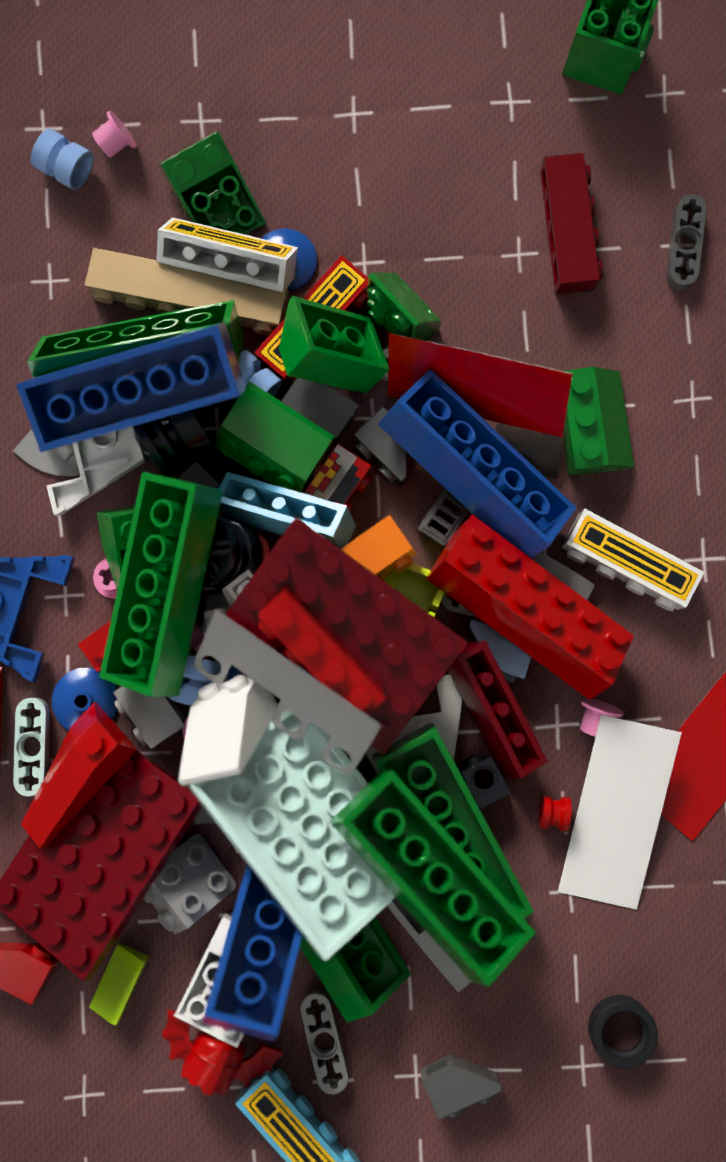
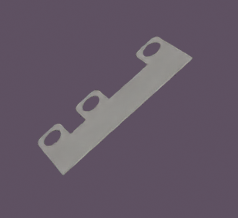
M216 609L194 660L195 668L216 684L224 682L231 665L239 669L281 699L272 716V722L277 728L291 738L300 740L312 721L331 735L321 753L323 760L340 773L347 776L351 775L382 725ZM209 655L218 660L221 666V672L218 675H212L204 669L202 665V658ZM283 712H291L296 715L300 721L299 730L291 731L285 728L280 720L281 714ZM338 747L345 750L350 756V764L346 767L337 765L331 759V749Z

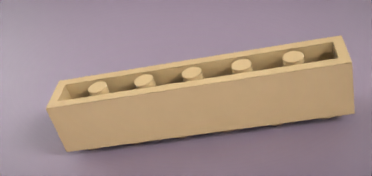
M93 248L85 281V287L93 296V299L98 302L112 304L113 301L125 303L127 307L135 310H145V307L154 308L160 314L234 300L240 325L253 328L254 332L267 336L285 319L289 300L288 288L284 292L274 291L159 263L153 259Z

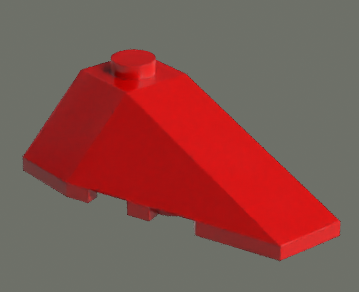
M93 702L70 727L21 822V826L39 849H44L137 750L96 702Z

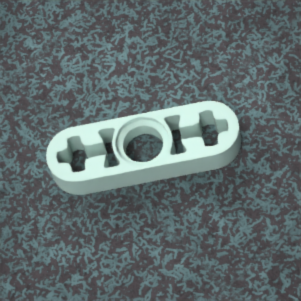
M41 698L22 700L18 704L15 713L13 783L16 791L23 796L36 795L49 770L50 708L47 702ZM32 703H34L35 709L41 712L40 716L34 718V727L41 726V732L30 731L24 733V727H32L31 716H26L25 712L26 709H31ZM29 737H35L40 742L41 748L36 756H29L24 751V742ZM40 760V766H32V775L38 778L39 782L30 789V785L24 783L23 780L24 777L30 775V765L23 766V761L34 762Z

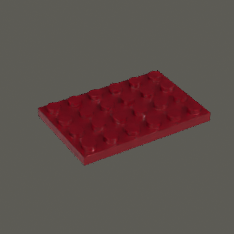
M295 517L227 610L225 616L288 659L283 652L287 647L277 637L273 641L269 639L259 628L258 624L261 620L257 617L259 611L286 587L384 690L386 699L368 716L382 725L370 746L382 755H385L468 642L298 517ZM303 664L299 666V668L311 675L310 671Z
M136 750L44 849H39L32 838L28 836L0 879V910L82 981H91L199 812L202 804L186 785L182 786L179 780Z

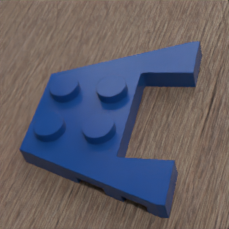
M72 556L0 558V661L16 670L28 681H37L45 653L13 644V639L33 577L67 586L75 562V558Z

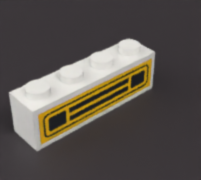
M171 218L158 229L156 262L284 292L294 280L298 247Z
M587 509L582 510L577 515L561 546L562 549L568 551L566 554L568 558L580 564H584L587 561L597 567L595 571L601 576L610 580H614L617 577L626 582L625 588L641 596L646 593L656 598L654 602L656 605L673 612L674 608L679 610L687 607L705 573Z

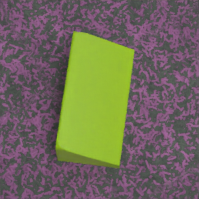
M118 942L89 1008L110 1024L117 1026L149 956Z

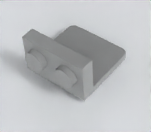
M195 834L172 852L143 899L147 903H152L159 912L158 919L167 931L172 930L174 935L188 929L235 889L236 883L204 838L199 834Z

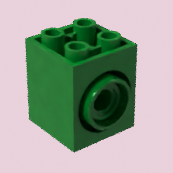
M587 0L562 75L622 95L631 73L639 71L655 27L650 23L658 0Z

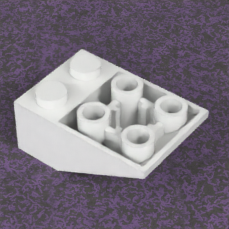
M225 913L174 1016L238 1048L244 1034L202 1023L232 919V915Z

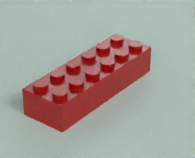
M473 514L453 533L426 577L429 582L589 700L613 685L634 637L632 633Z

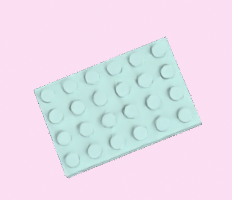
M283 712L281 714L280 720L285 728L291 731L299 730L300 721L296 715L291 712ZM271 721L241 774L190 785L189 789L323 961H327L395 898V895L330 824V821L368 784L356 768L351 775L347 776L323 760L321 753L331 735L312 721L300 740L291 738ZM335 747L331 749V759L337 765L346 767L350 764L351 761L341 748Z

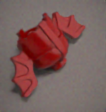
M170 1009L167 1011V1025L162 1030V1037L168 1040L170 1044L169 1059H183L181 1077L183 1079L188 1078L189 1084L192 1086H200L202 1093L211 1096L214 1092H217L218 1095L228 1094L234 1079H239L245 1087H248L256 1076L262 1075L267 1069L271 1072L273 1064L283 1056L280 1049L267 1044H261L253 1054L243 1058L246 1047L242 1041H240L238 1048L200 1029L196 1038L191 1040L189 1037L190 1024L175 1017L176 1011Z

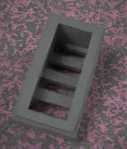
M445 488L416 532L444 550L469 510ZM447 499L462 509L460 514L443 504L444 501ZM438 510L455 520L454 523L451 525L436 515ZM433 520L448 530L446 535L429 525L430 522Z

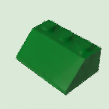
M291 297L279 345L287 376L366 394L390 370L371 318L299 297Z
M598 367L564 370V372L573 373L562 436L568 476L633 468L634 462L620 371Z
M249 381L245 386L246 391L238 397L222 423L214 447L268 483L304 493L319 472L335 436Z
M376 916L327 961H323L302 935L300 948L346 1022L372 1015L412 975Z

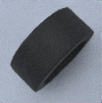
M613 995L600 1001L594 1007L589 1017L588 1033L591 1042L604 1061L618 1068L630 1069L642 1065L652 1056L657 1046L658 1030L654 1018L639 1001L630 996ZM620 1011H629L636 1015L643 1028L639 1042L631 1049L625 1051H616L610 1048L603 1037V1026L606 1020L614 1013Z

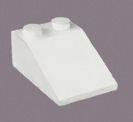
M238 675L222 684L211 682L199 690V695L189 711L179 774V782L182 786L242 773L278 706L270 691L245 675Z

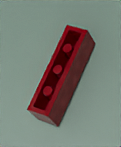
M584 153L546 156L540 169V178L555 295L593 291L599 280L603 277V263L601 259H597L596 247L599 245L598 228L593 227L592 216L595 214V200L593 196H589L588 185L591 183L590 165H585Z
M486 640L467 643L448 671L503 777L522 779L547 763L548 760Z

